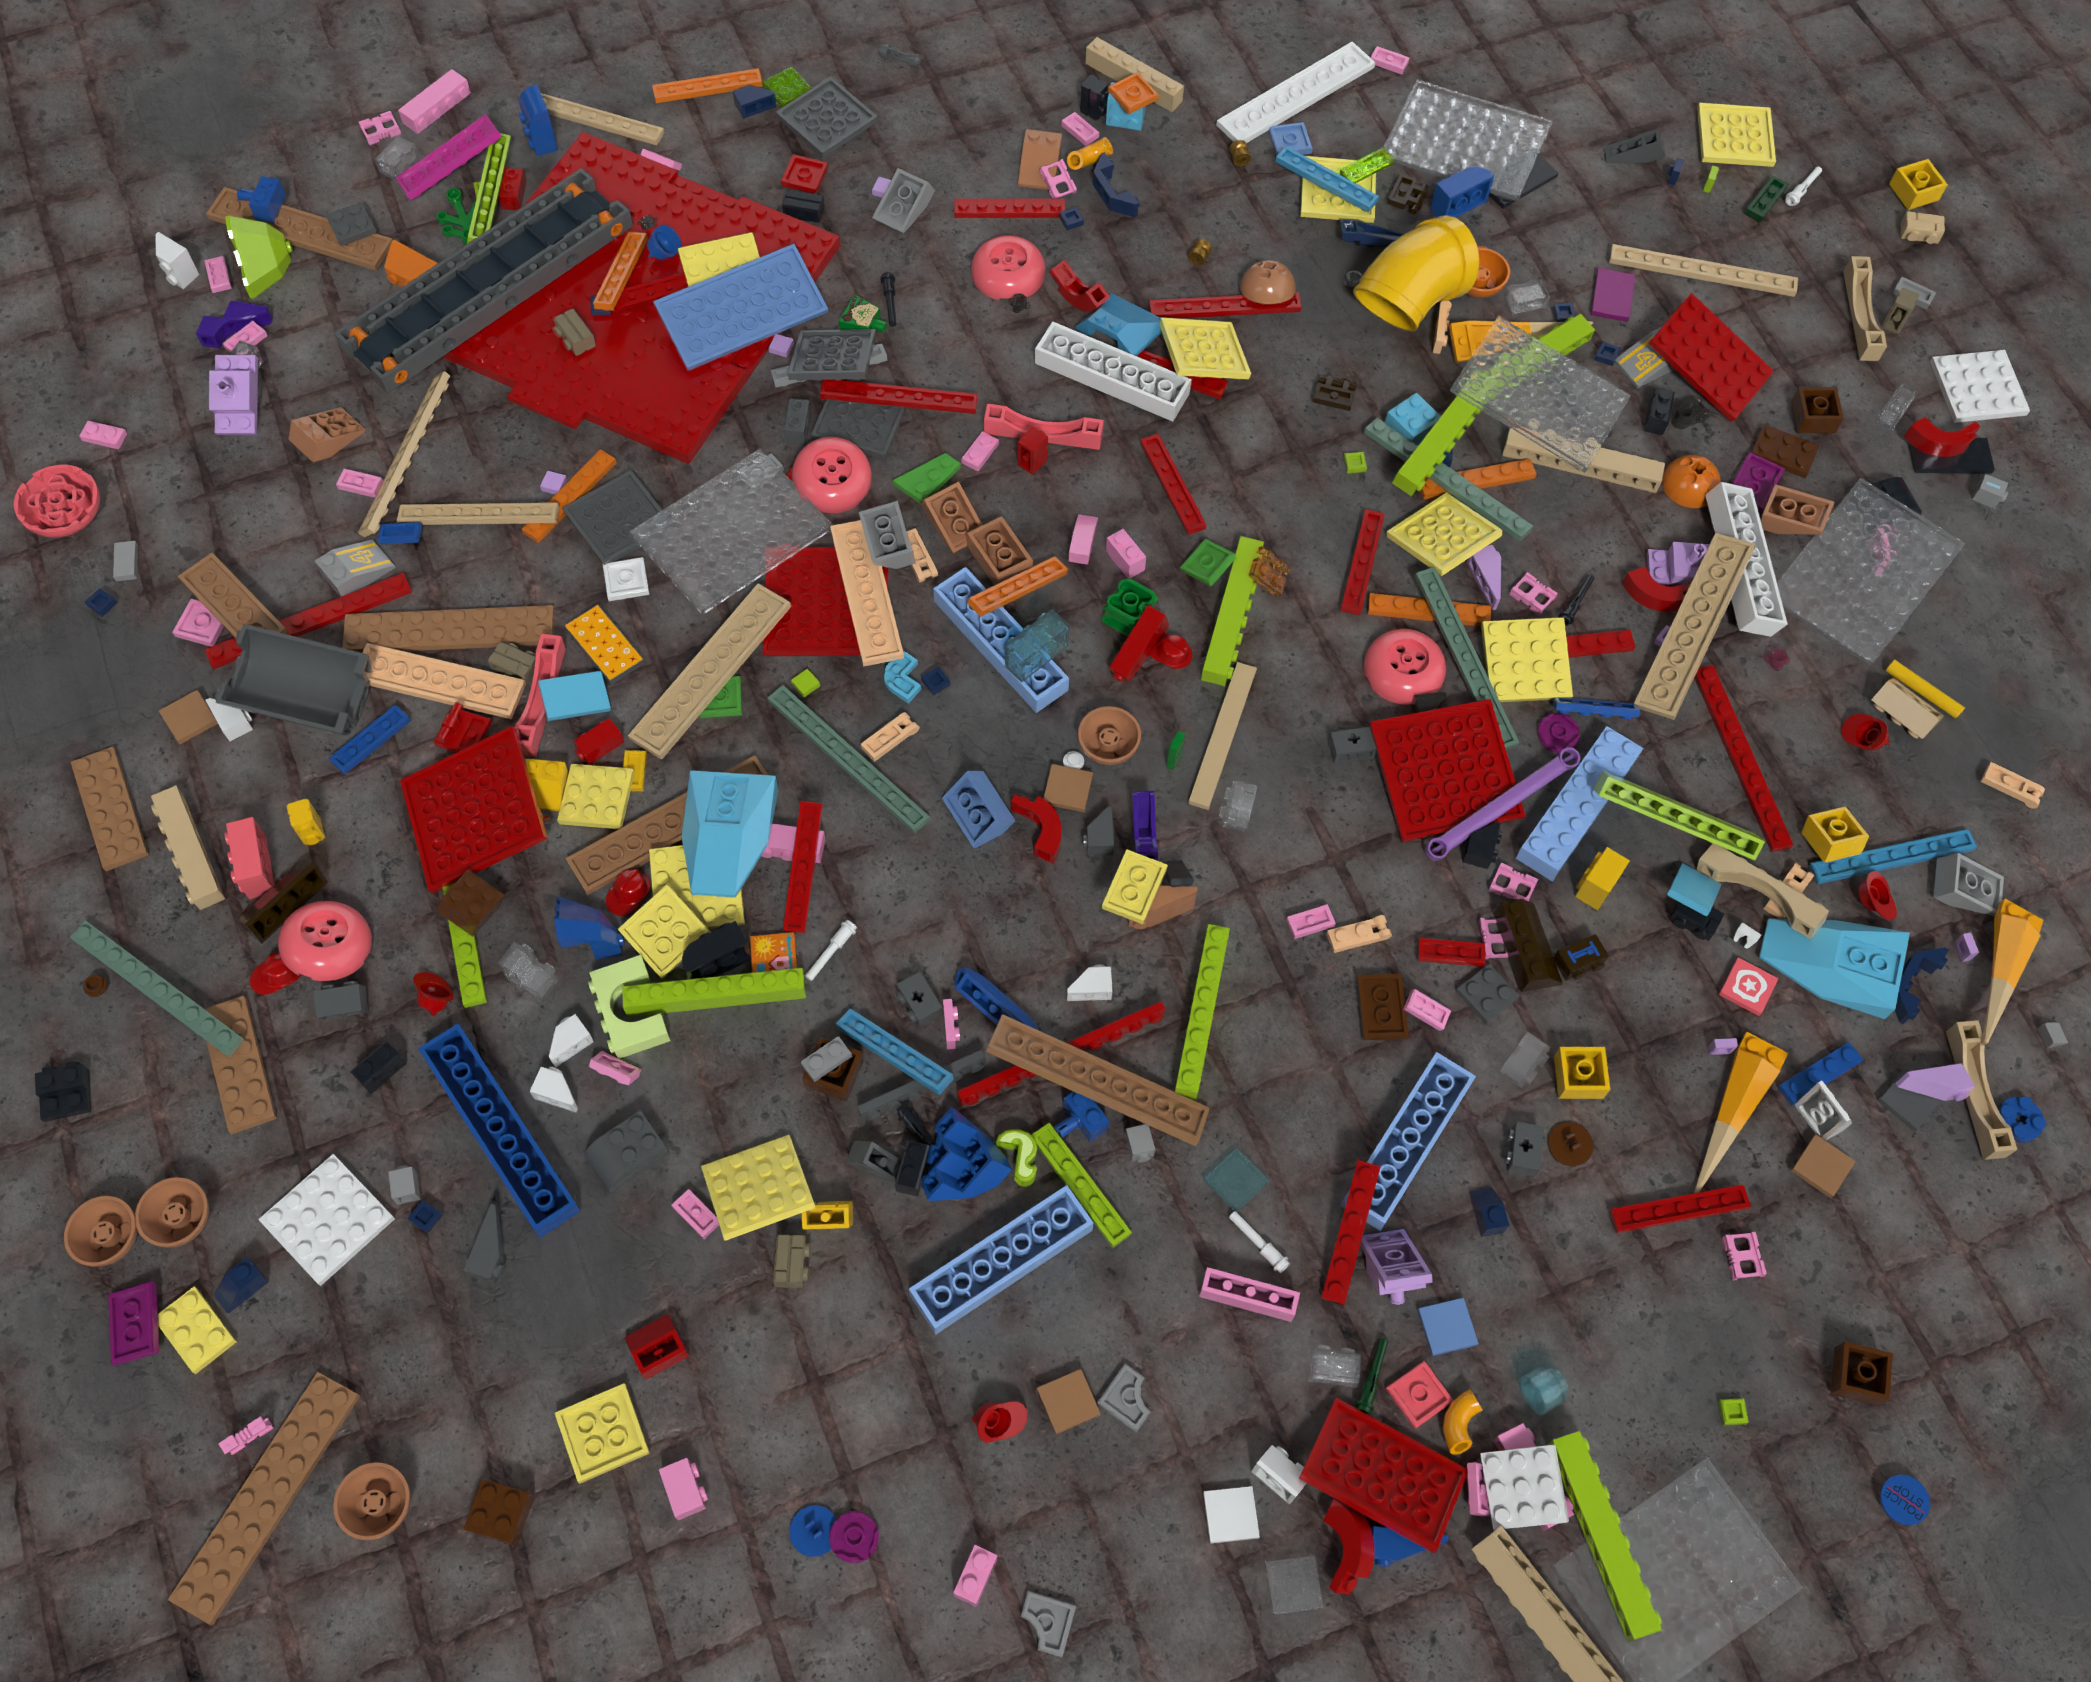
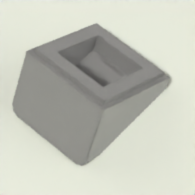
M2044 1023L2037 1028L2046 1049L2068 1044L2059 1023Z

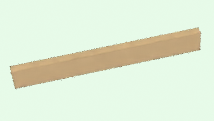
M541 93L549 115L653 145H658L664 134V128Z
M558 503L400 505L397 522H420L421 525L557 523L559 505Z
M1239 662L1236 664L1188 804L1206 810L1210 808L1257 671L1256 667Z

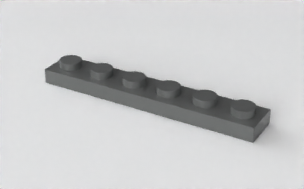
M981 1049L942 1068L953 1074L954 1080L952 1082H956L966 1073L980 1071L986 1065V1056ZM914 1080L857 1106L858 1113L862 1121L867 1119L871 1121L878 1118L880 1113L886 1110H896L901 1106V1103L908 1100L915 1101L923 1093L933 1091Z

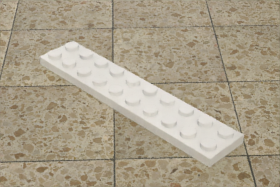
M1350 42L1218 119L1216 126L1233 142L1244 140L1248 143L1268 131L1270 127L1277 126L1375 67V62L1356 44Z

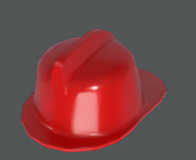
M1167 633L1163 635L1149 655L1154 660L1173 669L1187 667L1193 657L1192 650L1184 638Z
M1858 713L1850 716L1843 723L1841 729L1842 737L1851 745L1864 750L1874 751L1890 743L1888 741V727L1880 719Z
M636 869L621 872L606 896L608 910L617 916H626L633 913L651 888L649 877Z
M1870 872L1867 875L1866 881L1862 882L1858 888V896L1861 903L1868 910L1877 911L1887 920L1895 919L1897 908L1886 879L1879 872Z
M279 952L268 956L262 964L254 969L250 977V985L254 992L260 995H269L297 981L302 974L297 975L283 963Z
M419 972L414 975L413 982L417 989V1003L420 1007L426 1009L431 1016H435L438 1011L444 1010L448 1002L454 999V994L442 977L429 972Z
M1018 1401L1004 1403L988 1402L979 1408L976 1415L972 1416V1421L977 1427L979 1438L986 1443L1008 1439L1020 1433L1027 1423L1028 1413L1025 1406Z

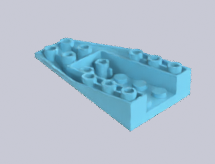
M690 771L682 828V842L692 895L736 898L769 843L779 792L776 776Z
M1769 918L1766 923L1759 958L1821 999L1886 1019L1896 1008L1910 932L1838 920H1826L1810 940L1792 929L1788 919Z

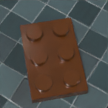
M1764 424L1751 453L1785 468L1787 472L1806 478L1820 445Z
M1402 974L1357 975L1363 1040L1408 1039L1409 1032L1407 1015L1404 1010L1405 998Z

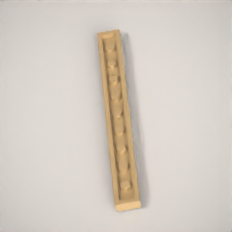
M1612 244L1609 263L1792 297H1795L1797 293L1798 277Z
M445 371L434 376L358 531L363 537L375 534L380 528L379 522L381 518L388 512L387 505L395 497V489L404 478L402 474L410 466V458L419 447L417 443L425 435V427L434 416L432 412L440 404V396L449 385L447 381L450 375Z

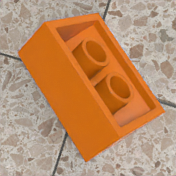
M393 240L384 269L389 282L403 287L438 263Z

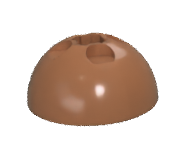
M1263 260L1253 264L1245 272L1240 283V291L1244 297L1251 301L1262 304H1277L1285 302L1295 295L1296 283L1293 274L1284 264L1272 260Z
M1100 707L1089 712L1083 718L1079 726L1078 738L1083 752L1091 760L1098 764L1111 766L1121 764L1134 755L1141 741V729L1137 720L1129 712L1117 707Z
M175 1177L162 1180L150 1187L139 1200L135 1212L137 1230L147 1242L158 1247L173 1248L185 1245L195 1239L204 1229L209 1216V1203L201 1187L189 1179Z
M100 1196L83 1203L71 1215L65 1228L64 1244L68 1254L76 1262L91 1267L107 1266L119 1261L128 1254L135 1244L138 1234L135 1213L127 1203L113 1196Z
M384 1463L364 1464L351 1471L340 1483L333 1503L335 1519L339 1527L353 1538L359 1540L383 1538L395 1531L404 1521L410 1507V1489L406 1479L396 1468Z

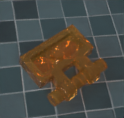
M1260 546L1257 549V553L1261 555V558L1253 559L1249 577L1274 596L1279 597L1283 595L1287 580L1281 574L1282 572L1288 574L1291 568L1286 565L1287 563L1283 559L1275 557L1274 552L1270 549Z

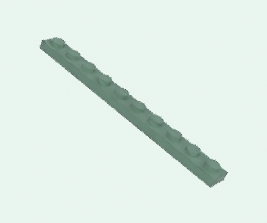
M1379 418L1370 423L1364 431V434L1404 462L1409 459L1418 447V445ZM1441 463L1440 466L1437 464L1434 466L1436 471L1430 480L1519 542L1532 531V524L1444 463Z
M1432 567L1417 572L1415 578L1474 702L1491 699L1506 750L1518 746V738L1436 568Z
M784 685L768 697V702L914 834L930 820V816Z
M86 920L70 936L72 940L227 1057H230L245 1040Z

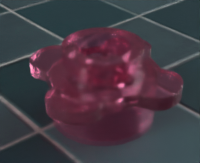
M1774 649L1771 655L1765 657V661L1770 663L1776 671L1782 670L1784 665L1790 663L1787 653L1781 649Z

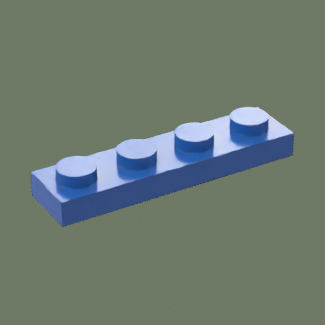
M1554 697L1552 702L1555 710L1562 714L1578 712L1580 715L1590 716L1593 713L1605 718L1615 715L1627 720L1632 719V717L1639 718L1640 708L1634 703Z
M394 705L328 759L345 775L410 723L411 720L398 706Z
M1848 1042L1781 1084L1778 1090L1789 1104L1793 1106L1818 1082L1823 1081L1825 1085L1860 1064L1863 1058L1851 1043Z

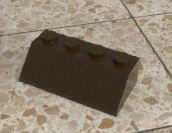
M304 858L296 863L283 878L278 879L268 892L258 898L257 902L244 910L237 920L247 932L262 944L283 925L291 913L304 906L328 881L313 861Z
M1524 899L1501 902L1494 911V916L1520 991L1525 992L1562 985L1563 983L1535 904Z

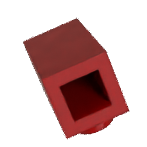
M504 168L498 196L501 207L504 210H519L522 207L527 183L523 169Z
M608 718L596 724L587 733L579 735L574 741L576 746L574 752L581 761L585 760L588 765H591L624 743L622 733Z

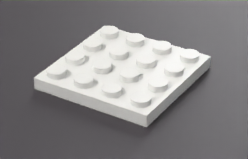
M2005 350L1936 356L1930 360L1954 423L2027 416L2030 412Z
M332 1154L258 1220L316 1283L321 1286L395 1218L344 1164Z

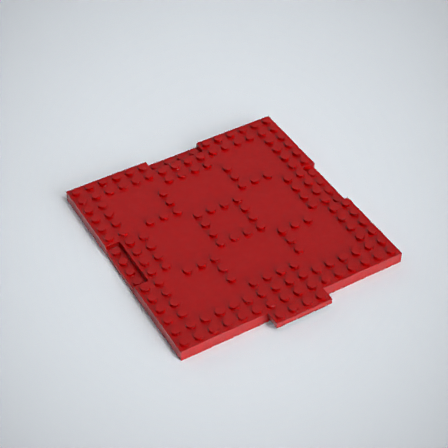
M581 132L525 205L582 168L593 178L595 189L608 202L618 200L630 211L633 227L445 354L442 358L513 388L507 396L510 402L576 430L583 419L690 464L769 350L775 335L687 371L654 306V302L617 312L614 308V310H611V315L592 316L590 296L598 294L628 232L647 233V238L649 239L655 229L661 225H667L679 236L681 247L753 233L760 257L795 244L814 282L817 281L839 249L840 238L836 234L741 196L737 200L678 175L676 169ZM646 242L624 288L684 272L679 254L677 253L674 257L663 261L656 259L654 256L649 258L650 252ZM570 309L575 310L591 331L596 344L594 348L588 351L585 350L584 353L578 356L572 350L568 351L565 348L563 338H558L553 330V327H555L554 317L564 314V312Z

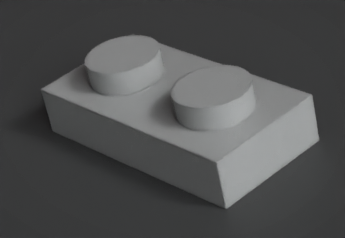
M838 1036L802 1060L801 1065L813 1082H815L851 1058L852 1053Z

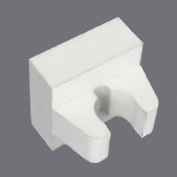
M1742 922L1737 928L1734 941L1737 942L1740 937L1746 935L1747 943L1744 948L1748 949L1758 941L1761 934Z

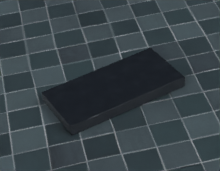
M1533 150L1493 174L1494 179L1489 196L1503 209L1557 178L1558 172L1536 150Z
M1975 438L1963 453L1951 457L1933 456L1918 450L1909 443L1915 473L1992 474L1995 470L1987 438Z

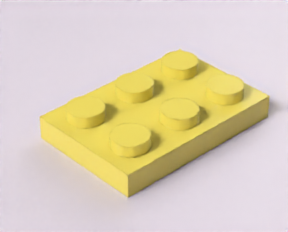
M1126 850L1102 904V909L1144 924L1168 865Z
M195 1286L158 1314V1326L194 1374H197L237 1342Z

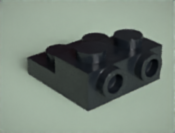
M71 1061L66 1063L63 1068L57 1069L54 1066H47L42 1068V1072L35 1073V1091L39 1097L40 1119L43 1122L91 1112L89 1069L83 1064Z

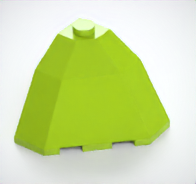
M225 216L228 235L235 248L236 261L238 266H241L244 286L250 299L255 298L283 277L291 262L290 253L293 252L290 241H286L283 233L267 223Z

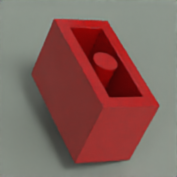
M1032 426L1018 441L1017 465L1032 475L1047 461L1048 436L1042 430Z

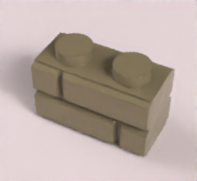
M1902 288L1881 327L1899 334L1920 295Z
M574 309L554 317L555 327H553V330L558 338H563V344L568 351L572 350L578 356L584 353L585 350L588 351L595 347L593 334Z
M499 642L495 652L489 657L488 662L491 670L506 676L523 679L526 685H529L533 680L536 654L528 650L526 652L519 650L513 643H508L507 645Z
M777 1235L773 1279L775 1287L803 1288L804 1281H808L809 1266H805V1259L810 1257L811 1244L807 1243L804 1235Z

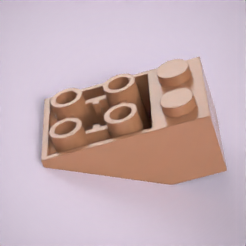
M342 407L291 420L289 441L312 462H317L332 457L363 434L366 429Z

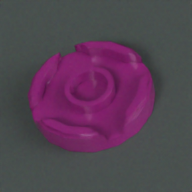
M1554 713L1542 719L1538 726L1537 735L1540 743L1545 748L1559 753L1567 747H1575L1580 737V729L1573 718L1565 714L1555 715Z
M850 1511L841 1515L834 1522L830 1530L829 1543L832 1552L838 1559L846 1563L858 1564L866 1561L874 1554L878 1546V1528L873 1519L863 1512Z

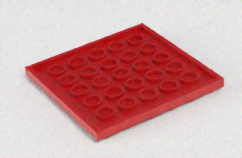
M767 547L765 588L789 601L791 608L763 639V656H861L835 547ZM882 566L888 589L889 568Z
M1491 699L1369 723L1402 843L1445 834L1516 785ZM1522 802L1487 826L1496 822L1504 823L1524 819L1526 815Z
M513 726L400 780L428 890L432 893L456 883L468 869L475 874L548 839L517 730Z

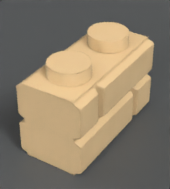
M1907 211L1900 223V239L1938 244L1945 232L1944 216Z

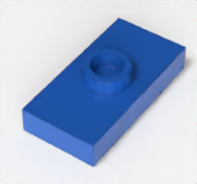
M420 522L381 524L377 540L379 544L419 543L422 525Z

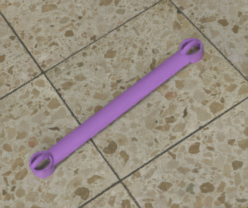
M1571 747L1563 749L1557 757L1439 838L1429 841L1425 847L1427 857L1433 861L1443 859L1450 850L1468 839L1472 834L1487 826L1566 770L1575 768L1580 762L1578 751ZM1564 752H1568L1571 754L1570 756L1562 760V755ZM1574 758V761H1575V762H1574L1573 765H1567V764H1566L1567 762H1569L1571 759ZM1433 842H1437L1440 844L1432 851L1430 850V846ZM1443 848V850H1444L1443 855H1441V856H1435V855H1434L1436 852H1438L1439 850H1441V849Z

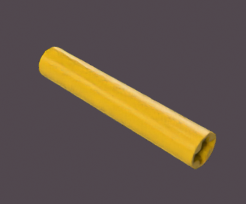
M1894 660L1886 669V672L1953 718L1957 719L1965 709L1964 706L1898 661Z

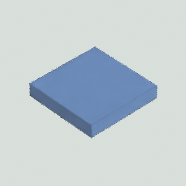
M1304 122L1269 128L1268 132L1276 157L1285 146L1302 155L1312 154L1313 148Z
M1464 1298L1422 1307L1417 1310L1431 1356L1478 1345Z

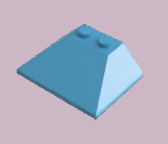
M1112 293L1107 301L1091 311L1075 326L1076 330L1089 337L1096 330L1117 340L1118 349L1134 356L1141 353L1162 333L1159 324L1160 317Z

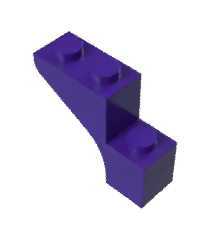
M230 300L223 318L203 316L196 335L202 346L221 349L228 337L240 331L251 321L263 327L270 325L273 318L267 306Z
M1154 790L1132 791L1134 852L1158 861Z

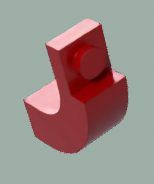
M1065 259L1049 271L1060 287L1057 289L1066 301L1079 310L1091 312L1110 298L1100 282L1094 286L1083 283Z
M1924 417L1909 427L1904 438L1924 453L1939 457H1951L1959 455L1966 450L1969 444L1977 437L1976 432L1981 426L1974 421L1959 431L1947 432L1937 428Z
M1642 567L1628 572L1622 584L1629 595L1639 604L1656 611L1672 612L1679 610L1692 581L1676 587L1663 586L1651 577L1646 567Z
M1015 794L1011 800V811L1031 819L1041 830V835L1034 846V856L1054 864L1061 848L1062 826L1057 812L1046 800L1037 796L1033 803L1029 798L1025 796L1020 797Z
M1334 1498L1323 1521L1340 1536L1343 1544V1558L1329 1588L1335 1593L1350 1595L1357 1585L1358 1577L1368 1578L1371 1573L1375 1553L1374 1539L1364 1515Z

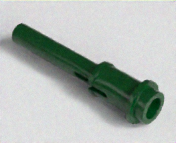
M1379 1338L1368 1379L1363 1382L1359 1400L1355 1402L1356 1409L1367 1415L1374 1410L1373 1402L1378 1390L1376 1383L1389 1342L1384 1338Z

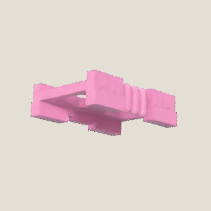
M391 111L380 114L381 117L377 116L372 118V120L368 118L359 121L360 128L369 145L380 142L379 139H385L389 135L392 138L401 134ZM390 120L393 121L394 126L384 128L382 123ZM372 126L376 127L377 131L375 133L367 134L365 129Z
M1063 159L1040 168L1039 173L1043 181L1047 183L1048 189H1050L1048 192L1052 199L1076 193L1077 188L1073 180H1070ZM1057 166L1061 174L1051 177L1048 169ZM1065 182L1069 191L1059 193L1056 185Z
M1527 572L1516 586L1511 589L1509 595L1517 601L1522 600L1526 605H1530V610L1540 616L1543 610L1555 600L1558 593L1549 587L1546 588L1545 585L1537 581V578ZM1523 582H1527L1533 588L1529 593H1524L1518 587ZM1540 593L1549 598L1544 605L1535 600Z
M1501 863L1488 891L1499 896L1503 894L1504 897L1509 899H1524L1529 902L1538 879L1528 874L1525 876L1524 874L1520 875V872L1512 871V867ZM1501 874L1510 878L1507 888L1496 884L1498 875ZM1521 883L1530 887L1527 897L1516 893L1518 884Z
M1480 918L1479 927L1482 941L1485 943V959L1508 958L1506 948L1505 954H1494L1492 952V943L1504 944L1501 934L1489 933L1488 924L1497 923L1496 919L1485 920V918Z
M1756 1232L1725 1235L1721 1238L1724 1251H1728L1727 1256H1729L1728 1260H1730L1729 1264H1731L1729 1270L1732 1280L1766 1276L1764 1261L1760 1260V1251L1757 1249L1759 1243ZM1745 1237L1748 1240L1750 1249L1745 1251L1736 1250L1734 1239ZM1740 1261H1753L1756 1272L1751 1274L1742 1273Z
M260 1416L247 1425L248 1428H244L239 1433H236L235 1437L231 1435L218 1443L224 1454L230 1452L231 1455H234L245 1448L246 1443L255 1440L258 1435L262 1437L274 1429L269 1418L263 1420Z

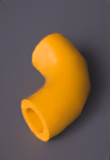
M1103 137L1088 146L1070 152L1067 156V164L1073 170L1087 167L1098 162L1101 153L1105 152L1107 156L1113 154L1112 145L1106 137Z
M1471 1389L1463 1392L1452 1401L1444 1415L1443 1434L1447 1447L1453 1455L1461 1454L1471 1447L1472 1440L1467 1431L1468 1423L1472 1417L1483 1411Z

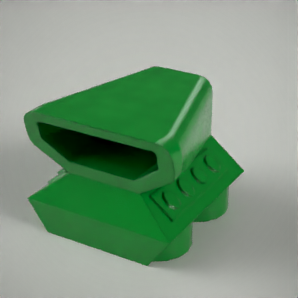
M1130 578L1121 580L1118 588L1108 597L1106 604L1102 608L1106 611L1102 616V622L1129 636L1148 605L1153 607L1158 597L1154 591Z

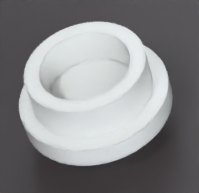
M1075 751L1068 752L1063 758V765L1065 767L1081 769L1084 765V757Z

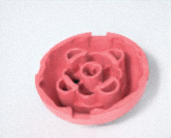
M1003 235L986 241L978 248L971 263V277L975 286L983 294L996 300L1004 298L1017 301L1027 298L1042 286L1045 279L1046 266L1041 252L1033 243L1018 236Z
M823 437L810 442L799 452L793 464L792 481L797 495L802 501L804 500L812 506L813 509L823 513H842L853 509L867 496L871 486L872 472L866 455L857 445L843 438ZM840 460L845 461L844 464H838L837 462ZM817 462H822L824 465L819 466ZM841 476H845L847 478V480L843 483L839 481ZM824 478L827 483L824 484L819 479Z
M54 465L43 468L33 473V478L26 484L22 483L16 492L14 510L19 521L31 532L49 538L66 537L81 531L94 519L100 505L99 489L92 476L82 471L81 468L72 465Z
M1396 629L1382 634L1373 641L1366 652L1363 669L1364 675L1371 684L1370 687L1379 696L1396 704L1414 705L1419 701L1431 699L1441 689L1446 676V661L1440 647L1429 636L1416 630ZM1391 663H1394V664L1397 665V666H1396V669H1394V668L1392 667Z
M317 901L298 908L285 920L278 936V950L283 963L295 974L311 977V980L315 981L337 980L354 973L364 964V960L372 948L371 930L364 917L354 908L335 901ZM338 937L343 938L340 943H337L335 939Z

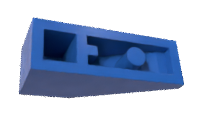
M1376 1526L1371 1528L1374 1539V1561L1376 1566L1390 1567V1563L1393 1564L1427 1551V1549L1389 1528ZM1443 1535L1440 1545L1448 1541L1447 1535Z

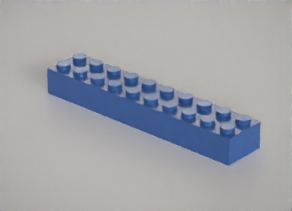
M456 1024L419 1047L420 1053L539 1238L581 1212L460 1025Z

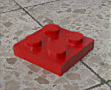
M793 154L781 179V186L808 193H817L828 170V163Z

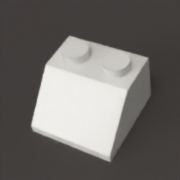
M157 232L156 256L160 262L159 266L165 271L166 279L170 284L184 289L199 276V273L186 248Z
M1271 1445L1251 1472L1290 1505L1307 1484L1299 1479L1304 1467L1299 1463L1294 1464L1289 1460V1455L1284 1449L1279 1446L1275 1448Z

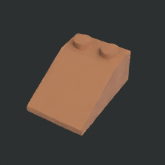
M1026 129L1018 186L1050 190L1047 183L1043 181L1039 170L1042 166L1045 167L1060 161L1062 150L1061 133ZM1057 166L1048 169L1051 177L1057 176Z
M959 481L921 502V506L929 521L952 554L967 546L968 532L983 526Z
M1775 484L1761 518L1762 528L1775 534H1822L1834 502Z
M1160 886L1144 924L1128 919V927L1145 929L1194 909L1197 887Z

